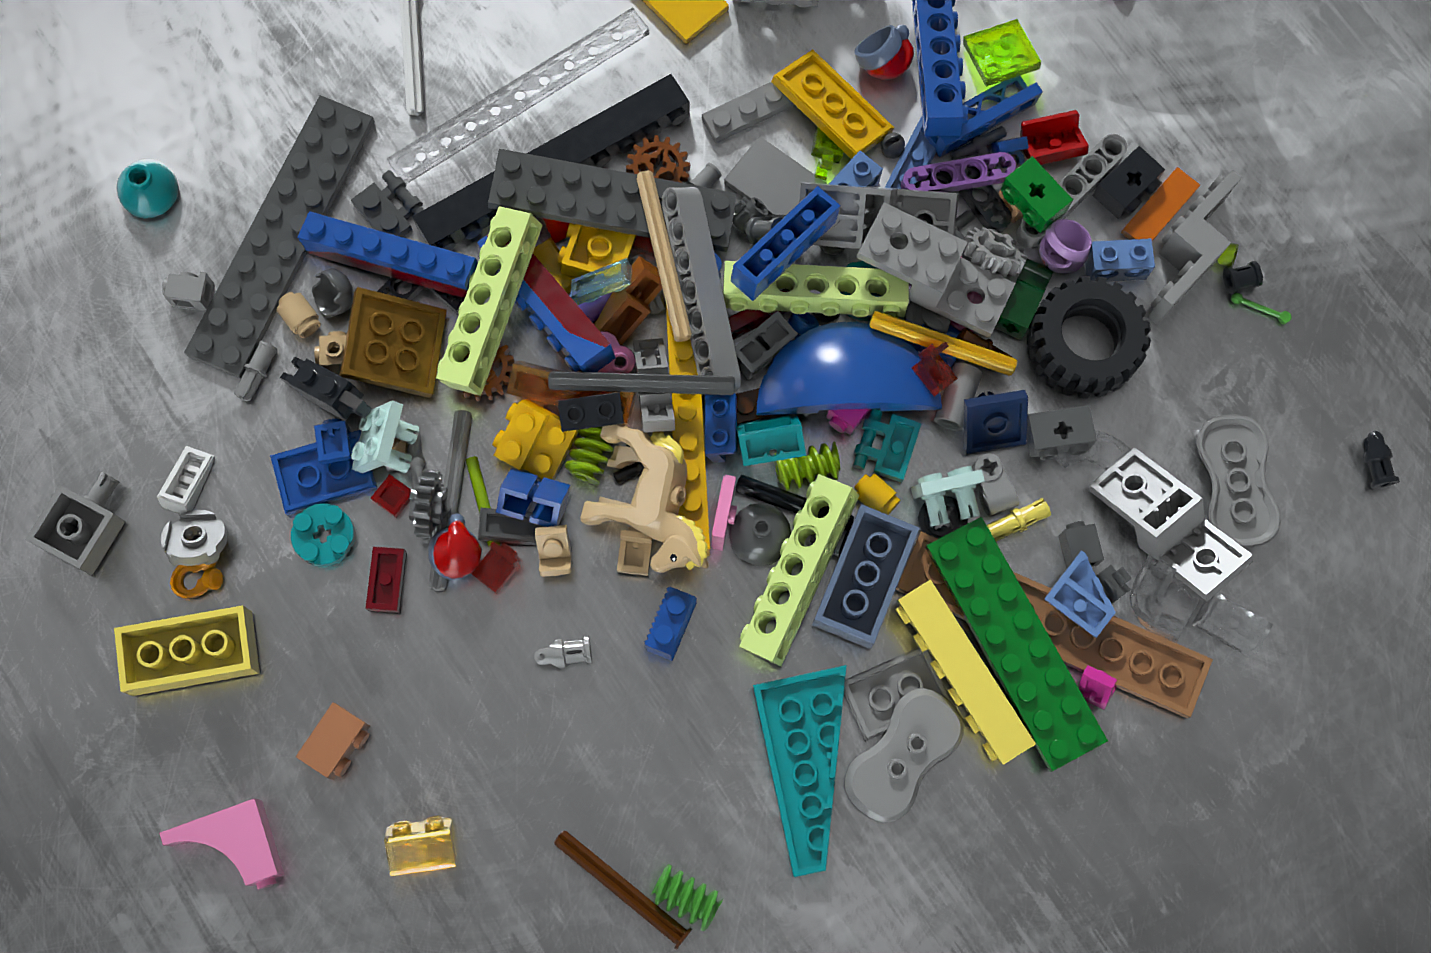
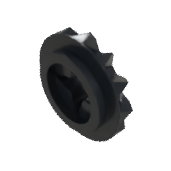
M943 495L946 510L950 511L948 515L950 519L949 527L943 525L937 530L935 529L936 526L930 527L931 523L926 502L922 505L917 517L919 530L938 539L968 524V519H960L961 515L957 500Z

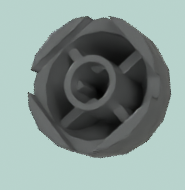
M766 503L750 504L740 510L735 516L734 525L731 524L729 532L731 548L737 557L742 561L744 560L759 567L772 565L781 557V546L784 540L791 535L790 523L784 513L775 506Z

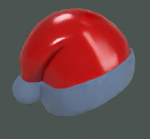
M889 25L865 38L854 50L859 65L872 77L884 81L903 75L910 67L914 57V47L908 40L909 29L906 25H898L896 28L893 25Z
M456 513L450 516L448 520L449 526L438 531L432 537L428 546V559L432 568L441 577L449 580L462 579L472 573L480 564L482 548L477 538L466 528L464 517Z

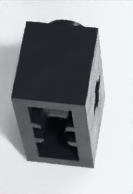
M1138 146L1098 184L1092 196L1117 219L1125 212L1130 215L1142 203L1140 198L1145 193L1153 194L1162 184V181L1159 179L1165 168L1142 147Z

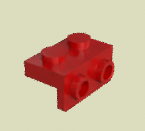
M1073 110L1023 121L1021 123L1020 137L1027 136L1029 148L1023 149L1027 160L1033 156L1040 165L1087 155L1089 145L1079 129L1080 115L1078 111Z

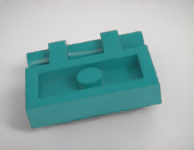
M871 409L868 419L864 420L862 426L864 433L861 442L856 445L853 453L856 456L853 467L864 470L867 460L876 461L873 473L902 483L922 423L892 414L888 425L880 422L883 414L882 411ZM878 434L885 436L881 450L872 448L875 435Z

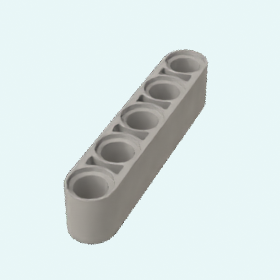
M1109 134L1104 137L1058 183L1065 191L1066 188L1074 189L1077 195L1069 194L1073 202L1068 211L1057 220L1065 219L1119 165L1127 151V143L1123 137L1117 134ZM1105 149L1114 151L1116 155L1108 154ZM1086 169L1094 170L1097 175L1089 174ZM1023 218L1016 231V240L1024 248H1035L1046 235V229L1041 233L1036 229L1038 234L1032 235L1026 231V227L1031 226Z

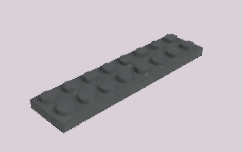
M499 149L488 208L498 210L500 206L531 213L534 217L650 238L638 188L637 174ZM654 178L661 208L662 195L667 188L695 187L699 189L703 198L713 249L727 252L737 193Z

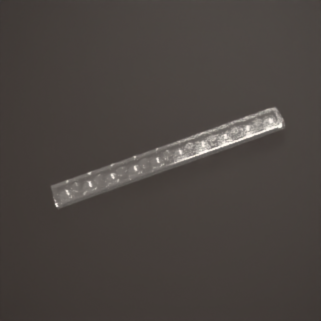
M633 7L389 156L387 158L388 163L398 177H401L406 184L410 183L649 35L648 26Z

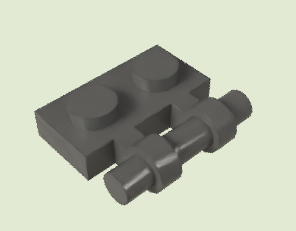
M388 170L382 175V179L387 183L386 188L381 191L374 182L352 198L351 202L373 229L403 237L413 230L407 219L424 210L422 207L423 203L417 196L411 195L401 177H396L391 170ZM396 196L404 203L403 207L399 210L390 201Z

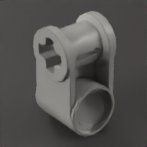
M990 453L980 456L972 465V470H980L983 465L985 468L991 467L992 469L990 474L983 472L985 482L976 485V490L985 513L990 517L1018 506L1019 500L1016 490L1010 482L1000 458Z

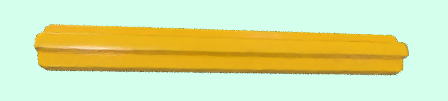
M875 311L870 320V328L1008 376L1014 373L1017 366L1015 358L879 311Z

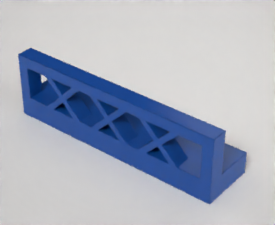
M1019 73L963 103V105L968 106V114L975 116L969 119L967 124H962L960 136H939V138L937 136H926V138L934 146L938 156L942 157L971 141L976 136L982 135L1034 106L1043 91L1037 82L1028 87ZM1014 84L1020 91L1009 98L1004 97L1006 88ZM986 99L999 102L985 111L981 110L982 102Z

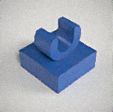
M1027 136L991 144L992 154L1005 152L1016 157L1017 165H1022L1025 162L1024 155L1019 150L1029 148Z

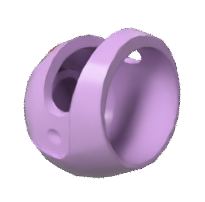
M1069 219L1057 220L1047 227L1046 235L1041 240L1039 254L1044 265L1056 273H1072L1079 270L1086 262L1091 248L1092 240L1089 232L1081 224Z

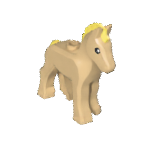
M625 424L602 426L600 436L604 441L613 444L625 442L630 446L615 445L613 454L608 459L607 466L622 469L630 463L641 462L644 469L637 483L631 504L604 497H599L598 502L586 501L582 509L581 522L587 525H598L605 521H618L623 524H629L650 538L662 542L663 545L659 551L651 557L650 566L656 572L664 573L670 569L685 566L689 570L694 566L707 569L709 567L706 559L707 543L704 541L706 537L702 534L703 530L696 527L694 521L686 519L685 516L678 515L679 508L686 498L685 484L688 472L681 446L670 435L666 437L663 431L652 432L650 437L648 433L632 429Z

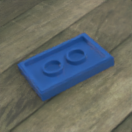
M361 430L349 433L351 454L355 444L360 439ZM316 442L270 455L284 511L287 516L302 512L315 504H329L378 489L373 470L365 473L352 470L354 459L321 464L318 460Z

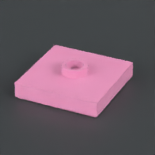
M723 476L712 531V549L723 551L728 524L734 525L737 506L732 505L736 482L735 476Z

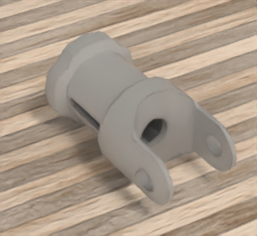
M589 635L583 636V639L566 642H563L562 639H557L550 647H543L537 650L534 657L535 661L542 665L552 664L558 668H564L566 664L584 661L587 664H592ZM582 650V652L567 653V651Z

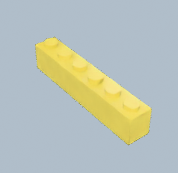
M931 579L896 600L900 605L895 609L905 625L911 623L917 633L913 635L915 642L922 652L927 649L934 659L930 663L931 667L939 679L945 677L952 688L947 690L957 707L963 704L969 715L965 717V720L974 734L979 731L986 740V743L982 746L992 762L998 759L1004 765L1036 745Z

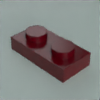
M373 547L366 610L399 613L406 557L405 549Z

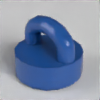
M808 312L805 314L792 313L788 320L791 327L801 335L819 326L817 319Z

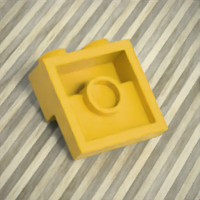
M570 223L566 235L567 238H570L568 246L561 247L557 263L561 264V273L587 282L594 278L618 285L622 279L636 235Z
M529 399L521 400L518 404L513 403L505 419L510 421L506 430H500L493 441L492 446L496 447L493 456L518 470L525 469L534 475H538L541 479L545 477L555 480L579 430L562 432L560 416Z

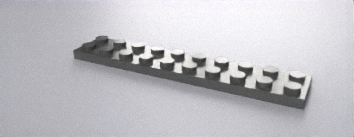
M319 95L184 353L188 357L237 378H242L246 370L244 365L250 363L259 346V342L262 341L277 312L279 299L287 293L307 254L306 249L297 238L309 211L324 216L328 214L375 123L373 116Z

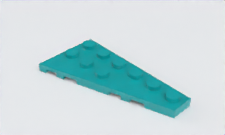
M847 665L753 685L794 877L826 871Z

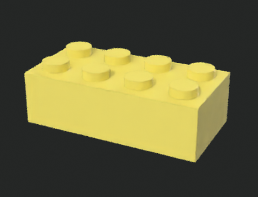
M243 605L114 628L120 691L131 696L260 674L253 614L251 610Z

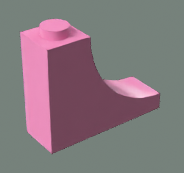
M254 798L159 833L163 846L173 847L185 843H202L222 852L237 867L245 886L256 885L257 890L275 885L277 883L275 878L285 875L262 800Z

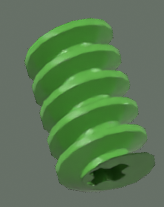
M668 864L651 895L653 893L656 894L654 904L660 905L666 899V911L670 912L676 906H679L677 917L682 918L689 912V923L693 925L699 919H702L701 930L705 931L711 924L723 899L717 902L718 891L715 889L706 896V884L704 883L697 889H694L695 878L690 877L683 883V871L681 870L672 877V865Z

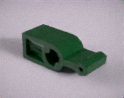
M1027 258L995 329L1022 340L1054 272L1046 266Z

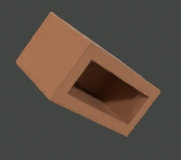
M333 702L296 755V758L331 780H334L336 776L341 777L351 764L349 757L355 748L359 750L367 741L370 735L367 730L370 728V725Z

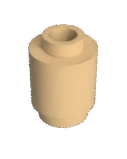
M289 292L279 299L277 312L294 334H298L301 338H306L320 328L319 315L302 293L294 294Z

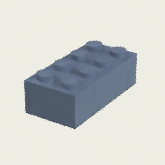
M861 504L812 626L871 649L920 528Z

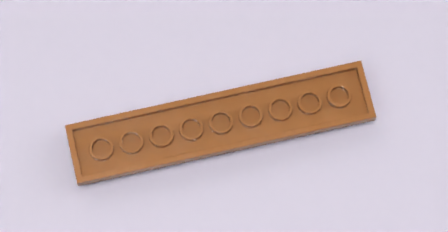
M921 531L896 590L908 594L931 579L952 614L965 620L925 548L926 545L936 541L938 538ZM1013 572L1065 665L1084 672L1087 665L1104 671L1109 676L1117 679V688L1185 718L1191 717L1213 659L1116 616L1111 618L1098 637L1095 638L1044 600L1052 588Z

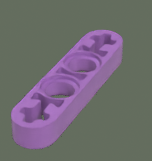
M999 152L913 167L905 172L901 181V189L947 193L1003 183L1005 177L1016 169V162L1010 154ZM998 162H1000L1003 167L1007 166V169L1004 173H1002L1001 169H993L996 167ZM968 166L976 167L980 171V177L978 179L969 178L965 173V168ZM992 169L987 176V170ZM940 171H946L951 175L952 182L942 184L937 180L936 174ZM928 174H930V180L924 181L927 179ZM912 177H915L916 181H923L919 188H916L914 184H909Z

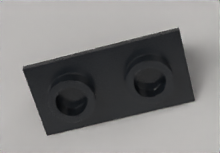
M620 392L558 400L562 432L624 423L623 414H625L624 403L621 402Z

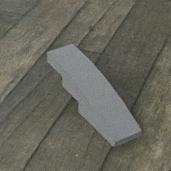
M663 338L633 340L636 374H669ZM638 392L643 432L675 430L672 394Z

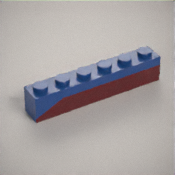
M310 211L297 237L308 254L462 298L466 297L470 277L475 272L478 264L475 257Z
M488 234L477 242L480 250L485 244ZM532 254L515 303L522 311L527 308L532 314L529 318L539 332L544 329L549 336L546 338L556 352L563 351L567 356L564 360L572 372H598L616 359L611 344L538 258Z

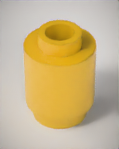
M875 473L871 477L865 474L854 486L860 495L858 500L862 504L887 515L901 501L896 496L897 492Z

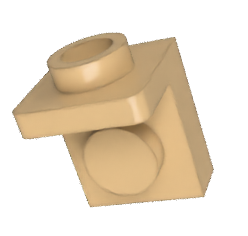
M567 525L535 528V539L540 560V576L570 574L572 552Z

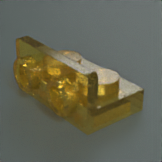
M432 816L421 822L411 823L404 820L388 826L384 843L390 876L455 867L456 855L451 831L452 818Z

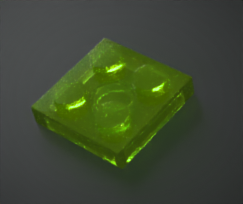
M1018 19L963 37V45L986 87L1040 69L1041 60Z

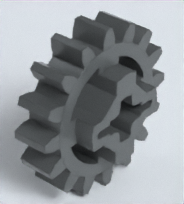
M423 470L422 476L419 477V484L415 485V489H411L409 519L414 521L413 527H415L414 534H416V537L432 539L435 531H437L438 524H441L442 519L446 517L448 489L443 487L441 471Z

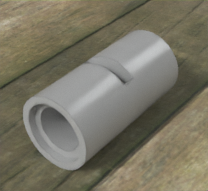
M958 362L953 364L941 398L942 409L937 410L934 418L938 425L954 431L963 430L964 399L975 397L983 374L981 370L966 363Z

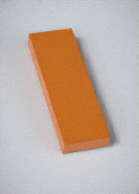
M1177 167L1123 228L1121 234L1129 240L1152 238L1153 241L1197 191L1200 184Z

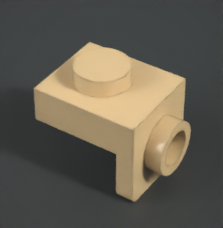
M632 526L628 527V530H621L617 573L648 576L653 539Z

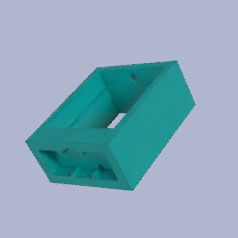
M797 414L737 424L743 466L807 456L802 425ZM776 449L777 453L771 455L770 450Z

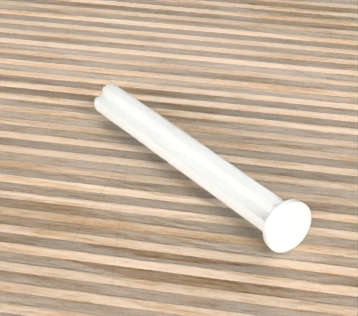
M400 0L406 111L409 115L419 116L424 112L418 0Z

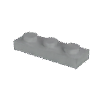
M769 82L703 113L702 121L714 142L717 143L793 107V103L772 82Z

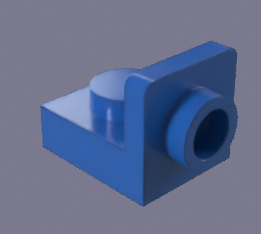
M327 419L321 425L314 426L318 460L321 464L352 459L349 440L351 430L345 420Z

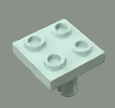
M392 400L370 410L366 418H361L359 429L362 430L361 436L355 444L351 458L354 459L352 470L365 473L384 465L403 474L408 471L410 464L406 463V461L411 462L412 456L392 449L395 438L412 445L418 435L413 433L419 432V426L400 420L403 404Z
M967 466L947 472L948 477L942 478L941 473H935L917 479L918 484L910 488L913 500L918 498L925 500L931 523L930 527L950 523L943 497L949 491L956 494L961 520L980 516L973 489L976 488L977 484L985 482L982 469L973 471L972 466Z

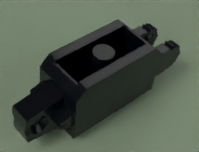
M294 357L291 363L298 369L296 374L292 376L289 373L283 372L280 376L281 380L297 390L304 398L345 421L351 413L366 418L372 409L362 400L364 394L349 380L307 358L303 361Z

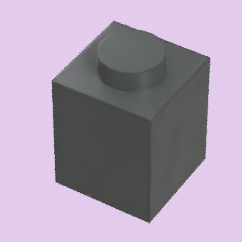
M1084 521L1070 523L1066 525V529L1058 536L1066 568L1069 567L1081 550L1086 553L1091 567L1099 565L1104 560L1095 523L1085 525Z

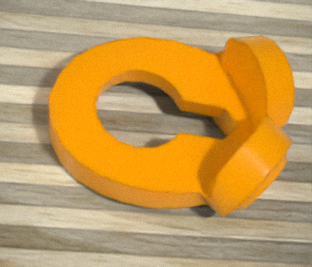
M217 561L209 565H178L173 571L170 580L172 591L179 597L192 599L203 595L208 590L219 589L223 583V574L219 569L215 568ZM203 570V576L197 580L196 586L188 590L183 583L185 574L190 571L198 573Z

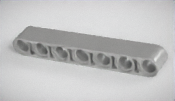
M670 187L662 195V208L692 333L690 340L698 375L733 376L735 378L736 392L740 387L741 375L703 198L698 188Z

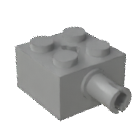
M101 472L89 494L83 497L59 485L25 540L92 576L125 523L120 517L106 510L107 507L104 506L120 482Z

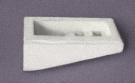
M186 446L157 495L161 507L178 514L192 511L214 463L215 456ZM191 460L202 465L198 468L189 465L188 462ZM184 472L195 475L194 479L183 475ZM180 483L185 486H188L189 488L186 490L178 487V485Z

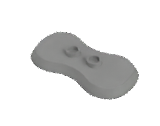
M1231 414L1211 418L1202 425L1197 438L1199 455L1212 481V497L1208 514L1209 522L1241 547H1255L1266 544L1277 535L1281 523L1278 504L1268 488L1265 477V466L1269 451L1267 435L1263 427L1256 420L1248 416Z
M916 689L904 695L893 711L885 735L876 745L857 756L847 769L844 780L845 792L854 806L866 816L884 823L893 822L906 815L916 800L919 786L925 774L936 763L951 755L961 743L964 734V721L958 709L943 695L930 689Z

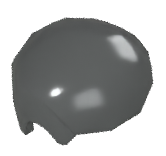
M330 268L316 274V278L321 279L312 287V293L319 311L326 318L337 316L347 311L353 303V287L347 276L335 268Z

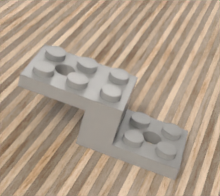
M1234 170L1225 178L1219 175L1209 186V190L1203 196L1201 195L1190 206L1189 211L1177 219L1170 227V231L1161 240L1165 245L1159 254L1177 268L1179 272L1173 281H1170L1150 304L1154 309L1148 318L1156 325L1213 266L1231 244V241L1206 220L1225 201L1242 177Z
M801 182L799 203L819 186L841 205L836 223L813 245L860 249L883 203L889 204L916 218L922 213H927L933 219V226L955 236L959 193ZM896 237L890 240V244L896 249H904L906 247V243L901 238Z
M883 203L856 257L912 284L909 291L910 301L987 338H990L1016 284L997 274H992L987 269L982 270L980 266L961 258L968 243L967 241L886 203ZM896 237L901 238L906 243V247L904 249H896L890 244V240ZM967 293H979L982 297V302L979 304L970 302L967 298Z
M1135 447L1089 485L1091 492L1135 526L1139 548L1206 601L1211 599L1253 562V555L1205 519L1202 497ZM1131 483H1141L1143 485L1138 490L1127 489V486ZM1202 556H1212L1215 558L1210 564L1198 562V559Z

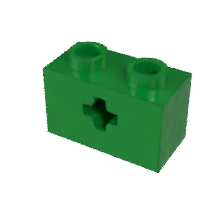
M1033 156L1005 177L1000 189L1004 199L1010 205H1015L1022 212L1026 223L1031 227H1036L1040 233L1065 214L1073 202L1070 195Z

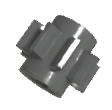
M744 196L735 205V214L733 215L732 222L740 232L746 234L748 221L753 217H765L768 215V209L758 198L753 197L748 200Z
M1110 565L1096 575L1111 604L1131 590L1126 583L1132 578L1124 567L1116 571Z

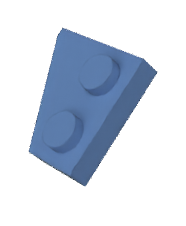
M1082 550L1044 598L1045 601L1095 638L1098 637L1116 613L1103 590L1099 578L1092 569L1086 553Z

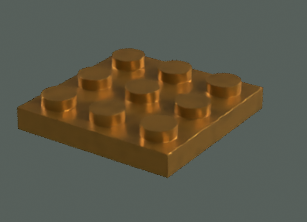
M357 287L354 292L340 376L430 398L434 392L447 309Z

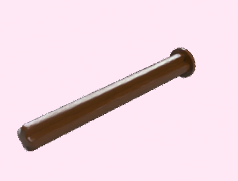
M562 831L555 839V846L676 944L675 950L679 948L692 931L691 927L688 930L685 929L567 831Z

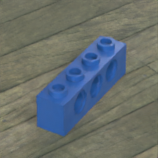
M817 186L733 265L730 281L754 301L836 223L841 205Z

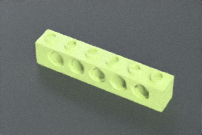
M499 206L496 215L490 222L487 240L481 247L480 259L475 272L470 277L469 289L465 300L459 307L458 319L454 330L449 334L447 349L437 368L436 379L449 388L479 396L482 395L543 226L531 213ZM490 297L489 301L484 304L485 300ZM480 325L479 329L474 332L475 328ZM467 354H469V357L467 358V360H465V361L463 362L464 357H465Z
M725 261L723 296L726 308H730L733 311L750 309L761 310L766 313L790 311L794 314L810 312L822 313L826 316L849 314L855 317L872 316L875 311H879L898 318L905 317L909 303V283L881 269L792 264L752 301L730 281L733 265L737 261ZM785 288L790 292H782L779 289ZM810 290H817L820 293L814 294ZM845 291L851 295H843L840 292ZM871 293H877L881 295V297H875L871 295Z
M818 474L816 481L809 485L806 493V503L803 509L799 510L795 515L793 521L794 529L790 537L786 538L781 546V557L776 567L774 566L768 574V585L764 594L760 595L755 602V613L750 624H747L742 630L739 647L778 666H782L860 496L852 487ZM824 506H829L828 514L823 518H818L819 510ZM812 534H816V541L814 542V544L809 547H805L806 538ZM803 563L802 571L798 575L792 576L794 565ZM785 591H789L790 597L788 601L779 605L780 595ZM771 620H776L774 631L766 634L765 628L767 623Z

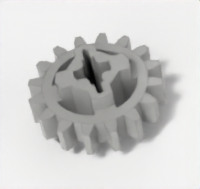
M973 227L972 231L968 230L964 241L968 242L964 249V255L972 257V263L980 266L982 270H990L994 275L1001 274L1006 277L1007 274H1010L1014 277L1016 273L1021 272L1026 262L1027 255L1023 253L1024 248L1016 246L1017 241L1008 234L998 233L995 229L982 227L980 230Z

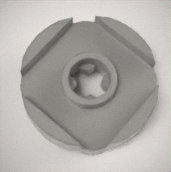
M187 511L179 515L180 520L173 524L170 521L165 525L161 533V544L169 562L173 565L195 566L213 564L219 559V553L227 543V532L222 520L217 519L215 514L210 511ZM194 535H199L198 539L189 541Z

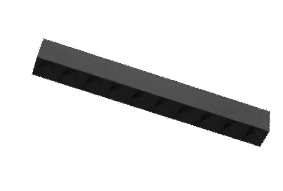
M669 74L526 154L602 167L615 155L633 150V146L641 142L643 138L652 139L669 125H678L683 122L690 114V101L673 75ZM494 171L412 216L426 244L451 251L457 243L466 238L473 239L482 232V229L490 226V222L497 212V209L488 208Z

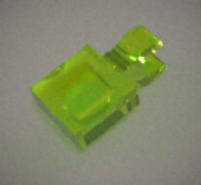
M818 127L814 133L811 151L812 156L819 158L814 177L826 181L828 170H832L833 162L839 164L843 157V151Z

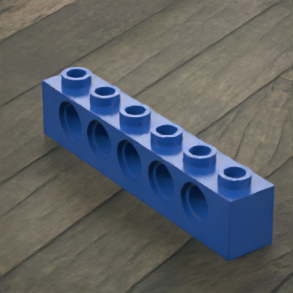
M911 0L924 136H960L962 124H967L968 106L962 103V100L965 99L966 86L965 81H960V76L963 73V59L957 56V52H960V34H955V29L958 27V13L952 9L955 6V0Z

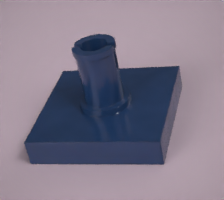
M1025 390L1001 394L987 391L988 396L985 395V392H982L976 398L964 399L963 447L966 454L1026 444L1028 395Z

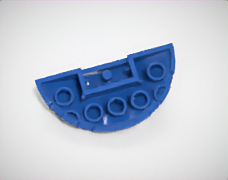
M836 322L821 325L808 330L795 340L790 341L775 356L766 375H764L757 400V415L818 413L819 410L880 408V411L942 409L938 384L932 371L921 358V355L904 339L872 329L870 324L860 322Z

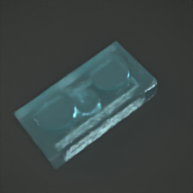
M625 258L572 279L570 297L577 305L585 302H594L600 296L608 293L622 291L631 285L632 267L629 261Z

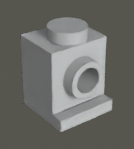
M180 272V275L169 274L168 278L166 277L163 281L162 293L172 307L206 311L210 304L214 282L206 272H200L199 277L190 272Z

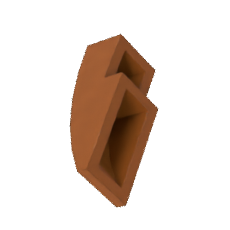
M640 256L636 259L614 289L595 323L600 332L613 334L620 345L628 339L649 315L651 310L648 305L662 290L658 268Z

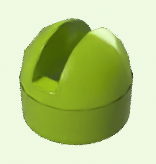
M1231 243L1218 258L1217 262L1223 266L1233 267L1239 244Z

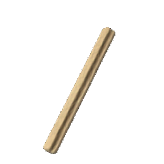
M649 170L641 171L637 174V183L674 339L677 342L687 341L691 338L692 333L654 175Z

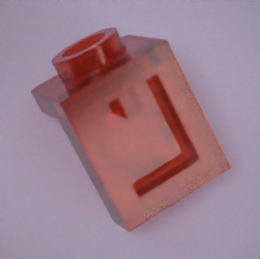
M946 342L937 348L933 343L918 354L921 360L911 367L934 397L958 379L951 371L949 365L939 355L949 347Z
M493 541L489 545L490 551L471 575L497 595L519 568L520 564L515 558L518 555L516 551L504 542L499 546Z

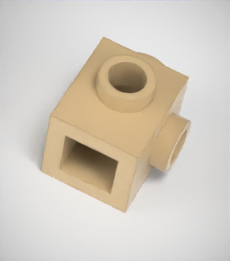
M333 331L329 332L327 336H319V346H315L314 349L315 363L335 374H340L347 333Z

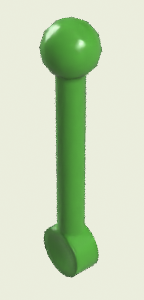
M1238 292L1231 296V301L1234 304L1242 303L1278 318L1281 324H1286L1291 320L1292 316L1288 311L1280 313L1243 298L1242 294Z

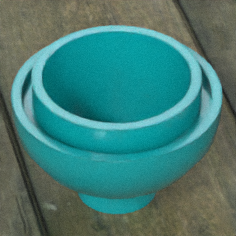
M143 159L131 163L121 172L116 189L120 203L129 213L141 218H152L165 213L172 207L177 199L179 187L177 178L169 167L156 160ZM140 178H146L143 183L137 184Z

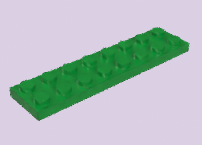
M982 516L926 545V550L1021 721L1036 743L1035 746L1049 771L1052 772L1108 742Z

